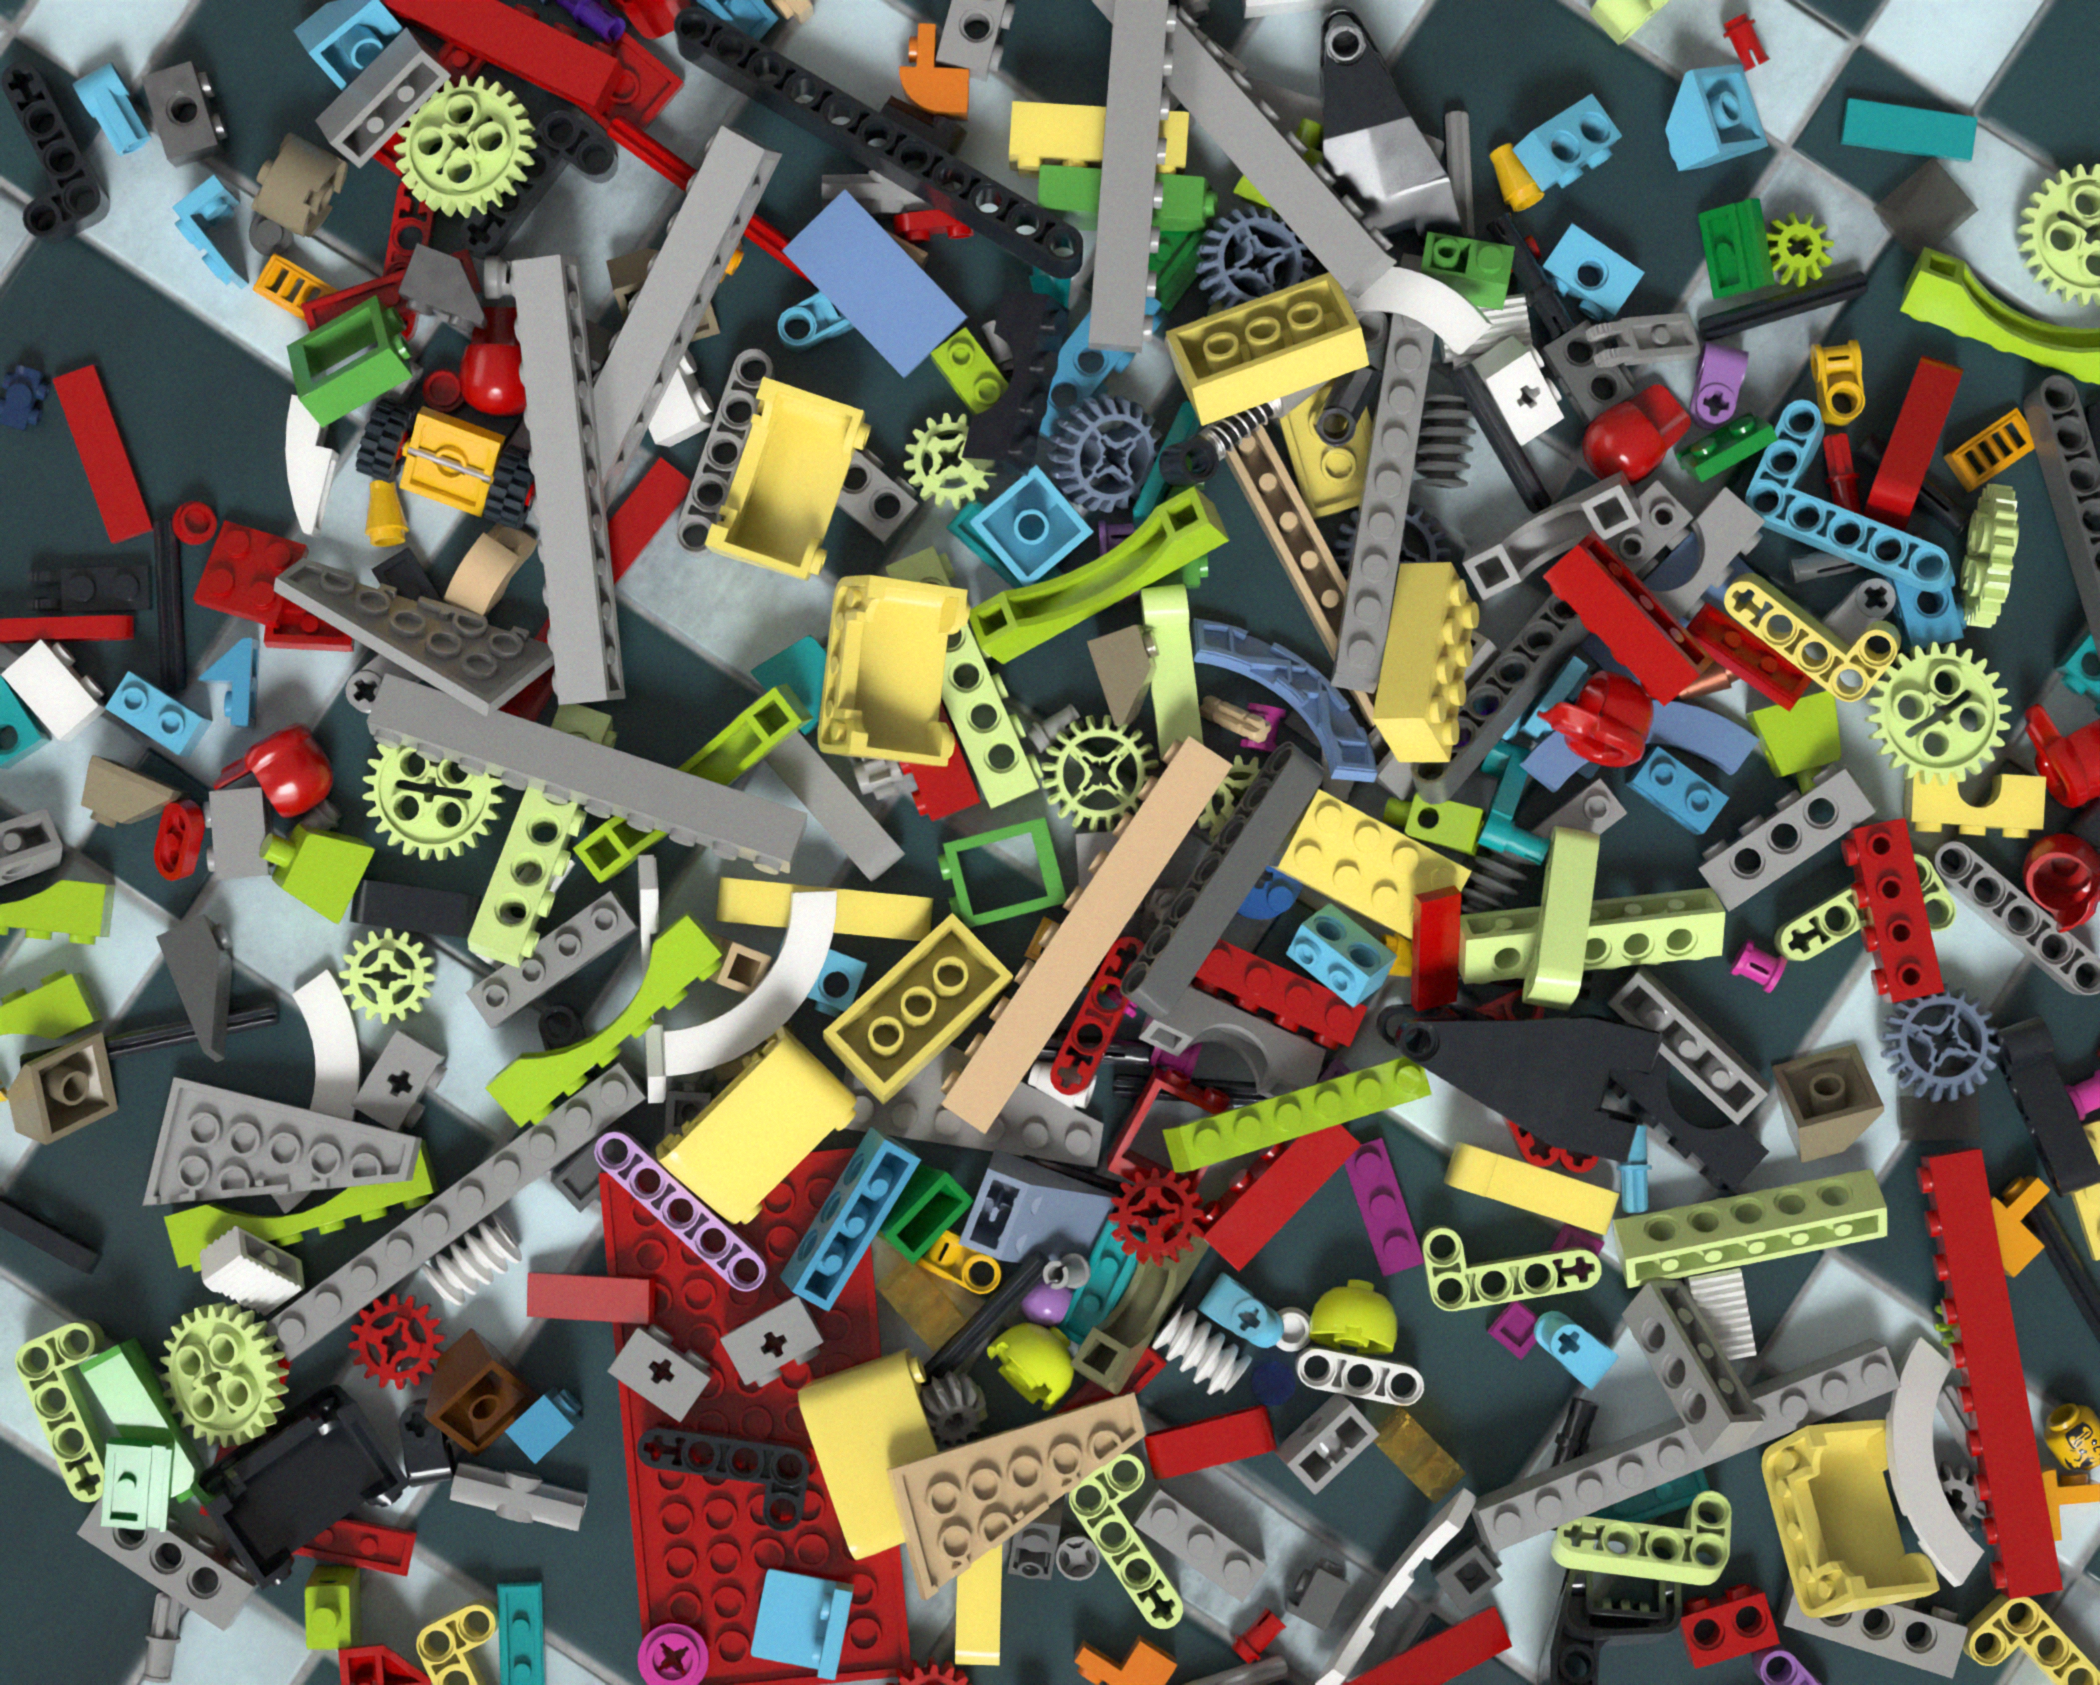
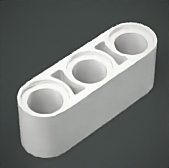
M1318 1345L1304 1348L1295 1360V1369L1299 1378L1306 1386L1314 1389L1399 1406H1409L1416 1403L1424 1391V1382L1421 1375L1411 1365L1404 1362ZM1314 1355L1325 1357L1328 1362L1326 1373L1319 1378L1308 1377L1304 1372L1305 1362ZM1357 1364L1367 1365L1371 1371L1369 1381L1361 1387L1352 1386L1347 1380L1349 1370ZM1399 1373L1411 1374L1414 1379V1386L1406 1395H1396L1391 1390V1381Z

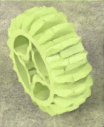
M1090 715L1086 717L1088 730L1081 732L1078 723L1072 721L1069 726L1075 735L1069 740L1061 731L1056 734L1058 741L1064 745L1061 751L1053 746H1050L1049 749L1047 747L1046 753L1057 758L1055 764L1042 763V771L1054 772V779L1042 781V788H1057L1058 793L1051 795L1047 802L1049 805H1053L1062 799L1066 805L1060 809L1058 816L1063 819L1071 810L1077 815L1072 823L1074 828L1078 829L1083 817L1091 819L1089 824L1090 833H1096L1098 820H1105L1107 832H1113L1114 823L1112 818L1119 816L1121 821L1129 809H1132L1135 814L1138 812L1141 806L1136 803L1139 799L1137 796L1150 778V776H1146V770L1157 768L1159 763L1158 760L1144 762L1143 755L1151 752L1153 746L1151 743L1145 744L1141 748L1135 745V742L1143 734L1141 730L1137 729L1128 738L1123 734L1128 725L1118 726L1117 731L1109 729L1111 716L1105 715L1103 718V728H1095L1094 717ZM1094 738H1105L1119 743L1110 754L1101 758L1092 756L1079 744ZM1129 753L1135 762L1137 770L1136 785L1132 794L1123 787L1116 776V768ZM1069 754L1082 767L1085 775L1083 782L1071 796L1066 789L1063 779V768ZM1116 757L1117 759L1110 766L1111 769L1108 772V777L1118 790L1113 789L1109 784L1102 786L1100 781L1099 786L1093 784L1087 791H1084L1083 789L1090 783L1093 773L1083 758L1092 765L1098 762L1100 767L1101 762L1108 764ZM1099 790L1108 792L1121 803V805L1102 811L1088 809L1080 804L1093 792Z

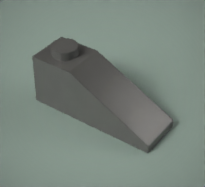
M202 914L156 936L202 1051L215 1062H218L225 1058L233 966L227 949L232 947V942L222 923L216 925L205 914Z

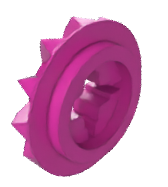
M669 1622L656 1627L647 1634L639 1648L638 1667L648 1685H698L708 1668L709 1652L703 1636L698 1634L689 1625ZM663 1642L673 1651L680 1648L683 1649L686 1646L689 1648L681 1659L685 1674L675 1665L665 1666L661 1670L658 1669L667 1656L664 1651Z

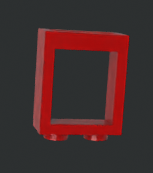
M1155 1067L1107 1157V1170L1136 1184L1135 1173L1140 1172L1145 1179H1150L1152 1169L1158 1168L1165 1179L1171 1169L1129 1149L1160 1088L1212 1114L1234 1109V1105L1229 1103L1230 1098L1217 1089L1207 1087L1204 1091L1190 1084L1191 1079L1176 1069L1168 1068L1165 1072ZM1209 1165L1192 1171H1186L1184 1176L1177 1173L1179 1176L1178 1184L1188 1179L1194 1186L1190 1194L1195 1193ZM1167 1191L1170 1201L1184 1206L1179 1196Z

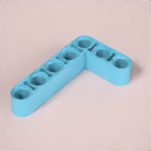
M1801 399L1787 405L1774 430L1778 440L1767 446L1745 497L1746 505L1765 520L1762 526L1920 590L1936 592L1945 588L1951 581L1952 568L1947 553L1941 547L1799 491L1824 436L1825 425L1820 410L1811 401ZM1806 415L1815 419L1814 425L1807 432L1801 433L1792 429L1794 421L1800 416ZM1790 455L1797 458L1796 465L1788 472H1778L1774 469L1775 462L1781 456ZM1770 494L1779 498L1778 505L1770 512H1760L1756 509L1758 500L1764 495ZM1805 511H1815L1820 515L1816 525L1811 528L1805 529L1796 525L1797 518ZM1855 527L1860 530V536L1853 544H1841L1837 541V536L1842 529ZM1887 543H1895L1902 548L1900 555L1892 561H1884L1877 556L1879 549ZM1935 559L1943 564V568L1935 577L1928 578L1919 574V567L1926 560Z

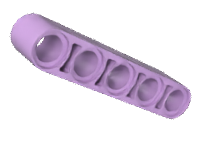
M620 1130L606 1133L599 1138L594 1151L598 1164L731 1286L740 1291H751L764 1282L768 1275L769 1267L763 1254L714 1209L671 1174L636 1138L626 1131ZM613 1138L622 1140L627 1146L628 1154L622 1163H614L606 1156V1144ZM650 1168L659 1174L661 1183L656 1192L648 1193L640 1188L638 1175L641 1170ZM683 1198L692 1204L694 1212L690 1221L678 1222L672 1217L670 1207L673 1200ZM717 1228L725 1234L726 1246L722 1251L711 1252L704 1246L703 1234L707 1229ZM750 1258L757 1263L759 1276L756 1280L746 1282L737 1276L735 1268L738 1260Z

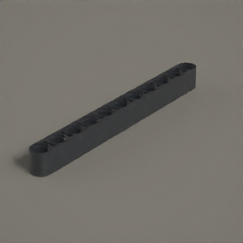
M688 7L677 14L674 20L676 45L679 54L685 60L1057 279H1069L1080 271L1083 265V238L1081 233L1073 226L705 9ZM692 31H700L704 33L702 36L697 38H689L686 36L688 33ZM729 52L740 54L738 58L733 60L722 58V56ZM764 74H773L777 76L774 80L771 81H762L758 79L760 76ZM802 95L814 98L807 103L795 101L797 97ZM837 117L850 119L844 125H837L831 122ZM875 138L887 141L885 145L880 147L868 144V142ZM911 160H919L924 163L922 167L914 169L907 167L905 164ZM948 182H956L961 187L957 190H946L942 185ZM984 204H994L998 209L994 212L986 213L981 211L979 207ZM1021 226H1031L1036 231L1029 235H1023L1018 233L1016 229ZM1065 247L1074 253L1067 257H1060L1053 253V251Z

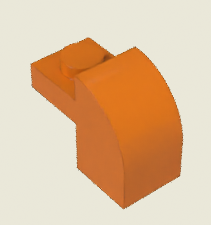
M918 23V36H909V63H917V66H899L901 87L906 99L911 106L932 117L934 114H937L949 120L968 121L969 69L935 67L936 24Z
M1140 1634L1121 1664L1084 1640L1074 1654V1662L1080 1665L1077 1672L1096 1685H1099L1102 1680L1108 1683L1107 1685H1165L1177 1667V1659Z

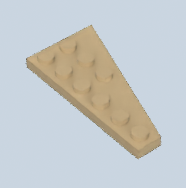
M1126 1392L887 1468L886 1471L921 1600L927 1601L939 1592L938 1589L955 1576H960L972 1567L971 1564L992 1548L996 1549L1050 1508L1049 1505L1065 1493H1070L1082 1484L1081 1481L1099 1467L1107 1465L1143 1438L1146 1434L1135 1393Z

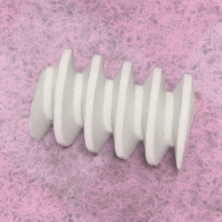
M494 1213L492 1215L496 1226L493 1229L482 1221L478 1224L482 1237L477 1239L468 1232L464 1234L467 1244L466 1249H462L454 1242L449 1245L453 1255L451 1260L440 1253L436 1254L435 1257L439 1267L436 1271L425 1263L421 1266L432 1286L445 1300H450L459 1306L465 1302L463 1290L472 1295L479 1292L477 1279L487 1285L494 1281L491 1268L500 1274L508 1271L505 1257L516 1264L522 1260V1254L516 1239L503 1221Z
M1183 1303L1158 1332L1152 1348L1156 1350L1165 1344L1170 1345L1166 1356L1168 1361L1182 1355L1184 1358L1179 1369L1181 1372L1195 1366L1197 1371L1193 1381L1196 1384L1208 1377L1211 1381L1207 1393L1211 1395L1222 1388L1225 1394L1241 1377L1251 1363L1252 1358L1249 1355H1245L1235 1360L1239 1349L1235 1343L1221 1349L1225 1335L1219 1332L1208 1338L1212 1325L1205 1321L1195 1327L1198 1313L1193 1309L1181 1316Z

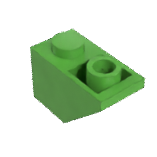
M1427 232L1420 273L1455 289L1476 306L1503 311L1515 247Z

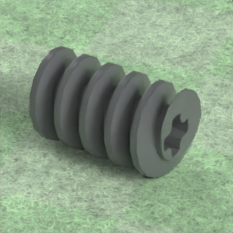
M1427 394L1425 402L1435 409L1423 412L1422 419L1432 426L1421 429L1419 436L1430 444L1418 446L1417 454L1428 461L1415 464L1414 471L1425 478L1415 480L1414 482L1447 489L1468 486V481L1458 477L1457 472L1470 469L1471 464L1459 459L1460 454L1473 452L1474 447L1462 442V437L1476 434L1475 429L1465 424V420L1474 418L1469 407H1467L1463 397Z
M1482 845L1490 858L1480 856L1474 858L1473 862L1481 873L1471 872L1467 881L1471 884L1472 888L1463 887L1461 891V899L1463 901V904L1461 903V915L1493 912L1495 909L1509 910L1511 907L1502 896L1504 894L1518 896L1519 891L1511 881L1512 879L1526 881L1528 876L1520 866L1521 864L1535 866V862L1506 850L1499 853Z

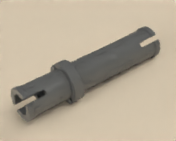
M1919 530L1907 533L1922 539ZM1887 543L1879 549L1877 556L1881 560L1892 561L1900 555L1902 548L1895 543ZM1823 550L1788 556L1789 572L1793 584L1865 568Z

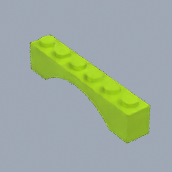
M1927 247L1923 248L1904 286L1900 307L1901 312L1909 314L1915 320L1921 322L1928 321L1950 329L1958 336L1971 337L1985 342L1999 351L2012 352L2028 358L2039 366L2052 367L2066 372L2082 382H2093L2100 385V328L2064 327L2032 319L2011 309L1994 297L1976 279L1965 261Z
M1193 486L1155 507L1147 520L1131 536L1093 562L1049 581L1003 591L970 609L969 619L980 648L1000 663L1005 664L1230 540L1215 504Z
M787 683L775 686L676 770L728 787L814 717ZM614 816L576 845L573 850L597 881L602 883L614 878L638 859L639 855H643L669 833L654 828L652 832H643L629 826L627 819Z
M61 880L45 891L21 901L0 904V935H8L9 927L26 929L25 938L52 940V932L69 934L68 942L95 945L96 937L110 936L115 885Z
M690 909L687 910L655 938L649 968L642 985L628 1006L611 1023L594 1035L570 1046L548 1051L522 1052L491 1078L485 1089L520 1128L529 1120L534 1125L538 1124L555 1108L550 1103L563 1091L569 1097L588 1080L584 1073L594 1064L598 1063L603 1068L622 1051L618 1044L631 1034L634 1039H637L655 1023L651 1016L663 1005L668 1010H671L689 994L684 987L698 976L703 982L722 966L718 958L722 956L724 948Z
M65 969L42 978L40 981L43 987L27 993L26 989L22 988L1 998L3 1006L0 1007V1036L25 1034L60 1040L103 1021L82 974L70 973L67 975Z
M1401 1055L1304 1088L1192 1120L1162 1131L1174 1172L1192 1171L1432 1095L1425 1069L1406 1056Z
M423 1140L421 1141L412 1181L348 1187L323 1205L305 1212L284 1216L255 1215L235 1211L213 1202L166 1216L164 1220L178 1268L191 1264L193 1272L201 1271L200 1252L202 1248L206 1249L208 1244L213 1245L215 1239L219 1240L221 1235L225 1236L227 1231H232L234 1226L266 1242L276 1239L278 1247L304 1240L302 1231L315 1227L319 1228L320 1235L346 1228L344 1219L359 1214L361 1215L362 1222L388 1215L386 1206L403 1202L404 1208L407 1210L430 1203L428 1194L439 1191L426 1142Z

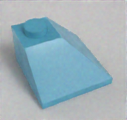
M338 0L326 3L293 31L308 54L343 92L404 28L380 0Z
M1742 64L1692 69L1685 73L1665 128L1669 141V151L1671 157L1676 162L1678 171L1704 168L1768 146Z
M1037 463L1030 468L1028 476L1019 477L969 521L1024 587L1031 586L1093 533V530Z

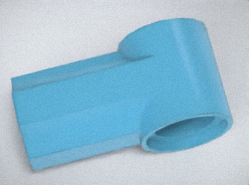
M112 62L72 83L87 111L93 118L96 117L117 155L121 157L125 154L133 153L144 147L152 139L142 118L129 99L131 93Z

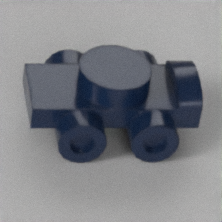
M17 365L15 373L7 372L5 374L2 387L7 389L5 398L0 397V424L25 432L28 424L36 426L40 424L43 410L34 407L36 398L46 401L51 388L50 384L42 382L43 372Z

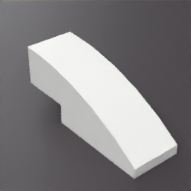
M292 395L286 427L285 453L288 483L302 532L309 537L319 539L339 454L333 449L324 448L329 424L322 428L299 401L298 396Z

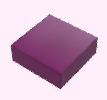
M1564 1222L1549 1251L1583 1247L1598 1257L1605 1242ZM1581 1256L1575 1258L1576 1264L1573 1267L1561 1268L1559 1266L1560 1259L1552 1261L1556 1267L1568 1273H1575L1581 1280L1585 1278V1271L1592 1269V1264L1584 1262Z
M1512 1301L1507 1304L1486 1331L1522 1360L1537 1342L1534 1336V1327L1539 1317L1520 1301Z

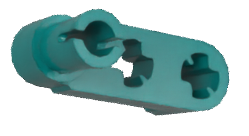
M1500 739L1482 760L1479 768L1480 771L1498 778V782L1484 818L1477 843L1499 853L1506 850L1540 866L1547 853L1551 839L1543 838L1515 826V821L1512 820L1528 772L1519 765L1531 750Z

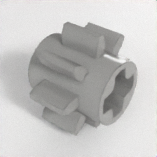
M862 758V761L852 764L862 795L874 792L876 800L897 794L894 784L904 781L901 769L896 761Z

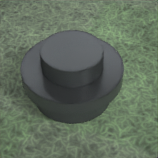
M259 215L251 223L249 240L258 253L271 257L273 253L281 255L289 249L293 241V232Z

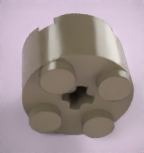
M289 132L280 146L277 159L275 161L267 159L258 173L257 182L263 186L255 196L251 209L304 238L305 236L309 238L317 232L332 210L333 206L328 203L334 191L340 194L347 176L348 164L307 139Z

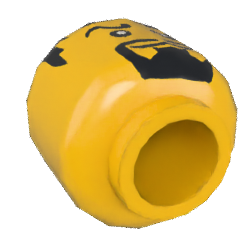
M2069 1403L2051 1412L2046 1420L2047 1425L2045 1426L2043 1437L2060 1464L2070 1470H2091L2100 1465V1420L2094 1411L2084 1405Z

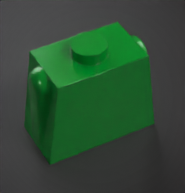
M918 1164L876 1235L882 1241L902 1253L914 1265L966 1211L974 1200L946 1171Z

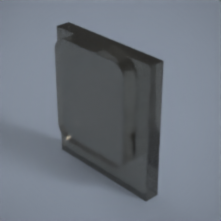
M1934 157L1873 208L1874 212L1880 217L1883 226L1906 252L1911 253L1916 260H1918L1924 247L1934 249L1979 210Z
M1939 1069L1935 1071L1934 1076L1954 1077L1965 1069ZM1902 1070L1897 1072L1898 1083L1905 1076ZM1912 1081L1910 1085L1903 1089L1897 1084L1896 1101L1899 1140H1979L1978 1084L1972 1081L1974 1093L1966 1096L1959 1090L1958 1099L1951 1102L1946 1098L1944 1090L1940 1101L1931 1102L1929 1088H1927L1922 1097L1916 1098L1913 1096L1916 1082Z

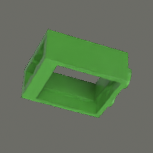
M377 295L286 346L298 399L322 428L413 377L408 359L413 356V353L402 335V331L406 330L405 323L398 311L393 306L387 309ZM378 342V347L327 375L326 370L370 344Z
M1045 817L944 843L945 853L937 855L943 880H953L956 896L948 898L951 911L960 921L964 922L968 929L1065 904L1067 901ZM1031 833L1047 896L973 916L957 852Z

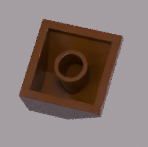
M470 1328L438 1358L424 1416L430 1423L475 1457H478L537 1402L541 1396L493 1344Z

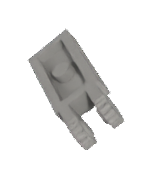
M1689 312L1621 318L1617 322L1595 325L1585 332L1590 343L1604 342L1613 338L1617 340L1619 348L1605 349L1594 356V361L1598 368L1613 367L1622 363L1627 366L1692 360L1702 354Z

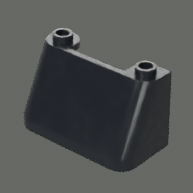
M335 1384L316 1392L279 1418L276 1424L266 1427L265 1435L253 1438V1441L242 1444L206 1469L192 1482L190 1488L254 1581L263 1590L268 1586L279 1585L291 1575V1567L295 1562L292 1553L364 1502L370 1506L380 1505V1507H387L393 1504L402 1496V1490L411 1484L357 1402L344 1389Z

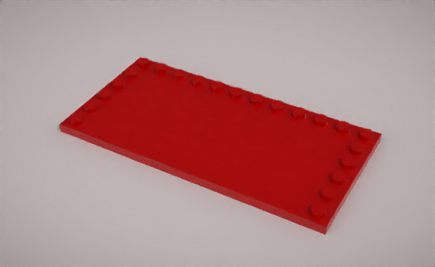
M858 1147L810 1152L760 1201L763 1207L749 1223L744 1225L739 1221L731 1225L763 1254L768 1263V1275L764 1282L751 1291H740L731 1286L607 1172L598 1173L608 1276L655 1278L653 1324L668 1332L674 1338L671 1345L684 1354L688 1349H691L710 1363L707 1370L714 1374L681 1422L618 1380L642 1639L644 1640L652 1629L669 1622L689 1625L698 1634L702 1635L709 1652L707 1671L698 1685H823L898 1677L896 1674L898 1669L903 1670L907 1674L912 1671L901 1546L899 1544L859 1560H855L852 1556L798 1400V1391L810 1381L882 1357L871 1243L829 1312L804 1299L826 1338L823 1343L818 1345L821 1353L801 1365H797L795 1359L779 1367L782 1372L781 1376L761 1387L758 1386L756 1380L745 1385L720 1340L726 1333L796 1295L782 1281L780 1275ZM650 1168L641 1170L638 1175V1184L643 1191L653 1193L660 1187V1176L655 1170ZM683 1198L675 1199L670 1207L672 1217L678 1222L684 1223L691 1220L694 1210L688 1200ZM717 1228L707 1229L703 1234L704 1246L711 1252L722 1251L726 1246L725 1234ZM743 1258L736 1263V1274L741 1280L751 1282L759 1276V1267L754 1260ZM612 1322L616 1358L641 1324ZM643 1324L648 1329L651 1326V1324ZM768 1332L769 1339L764 1344L766 1350L775 1348L778 1353H783L782 1345L786 1341L784 1334L775 1337L772 1332ZM665 1359L662 1363L653 1361L652 1364L658 1368L655 1374L657 1378L662 1380L666 1375L672 1378L675 1376L669 1370L672 1365L669 1360ZM655 1424H668L802 1445L811 1457V1470L805 1510L799 1524L787 1532H778L766 1524L763 1518L765 1484L655 1469L646 1466L637 1454L639 1438L649 1427ZM657 1435L652 1442L648 1443V1446L655 1449V1455L661 1457L662 1453L667 1449L678 1450L675 1459L682 1461L681 1450L686 1439L680 1437V1443L675 1447L663 1444V1436ZM698 1441L692 1444L691 1454L697 1462L702 1464L709 1463L714 1459V1450L709 1443ZM740 1448L735 1452V1462L740 1468L751 1470L758 1465V1456L750 1448ZM785 1454L779 1458L778 1466L784 1475L796 1476L802 1471V1462L796 1455ZM779 1498L772 1503V1511L778 1519L789 1520L796 1515V1508L790 1500ZM769 1568L855 1585L835 1681L817 1677L818 1669L758 1658L751 1655L766 1573ZM663 1642L662 1644L665 1647L664 1651L667 1656L658 1669L661 1670L665 1666L675 1665L685 1674L681 1659L689 1648L686 1646L683 1649L680 1648L673 1651Z

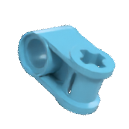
M819 290L810 298L788 308L781 314L778 320V336L780 343L785 349L801 353L830 338L840 336L855 327L839 310L838 312L841 317L838 316L830 300ZM802 320L806 322L810 328L808 335L799 340L790 338L786 334L785 328L791 321Z
M1222 1271L1197 1307L1201 1312L1226 1329L1233 1331L1238 1336L1247 1339L1252 1344L1261 1348H1269L1276 1345L1284 1333V1322L1278 1312L1255 1297L1254 1293ZM1258 1320L1261 1321L1260 1324H1259V1326L1256 1327V1326H1255L1256 1322H1257Z
M1560 1311L1544 1313L1535 1324L1534 1336L1539 1345L1560 1361L1563 1368L1591 1391L1619 1358L1614 1351L1592 1333L1586 1332Z

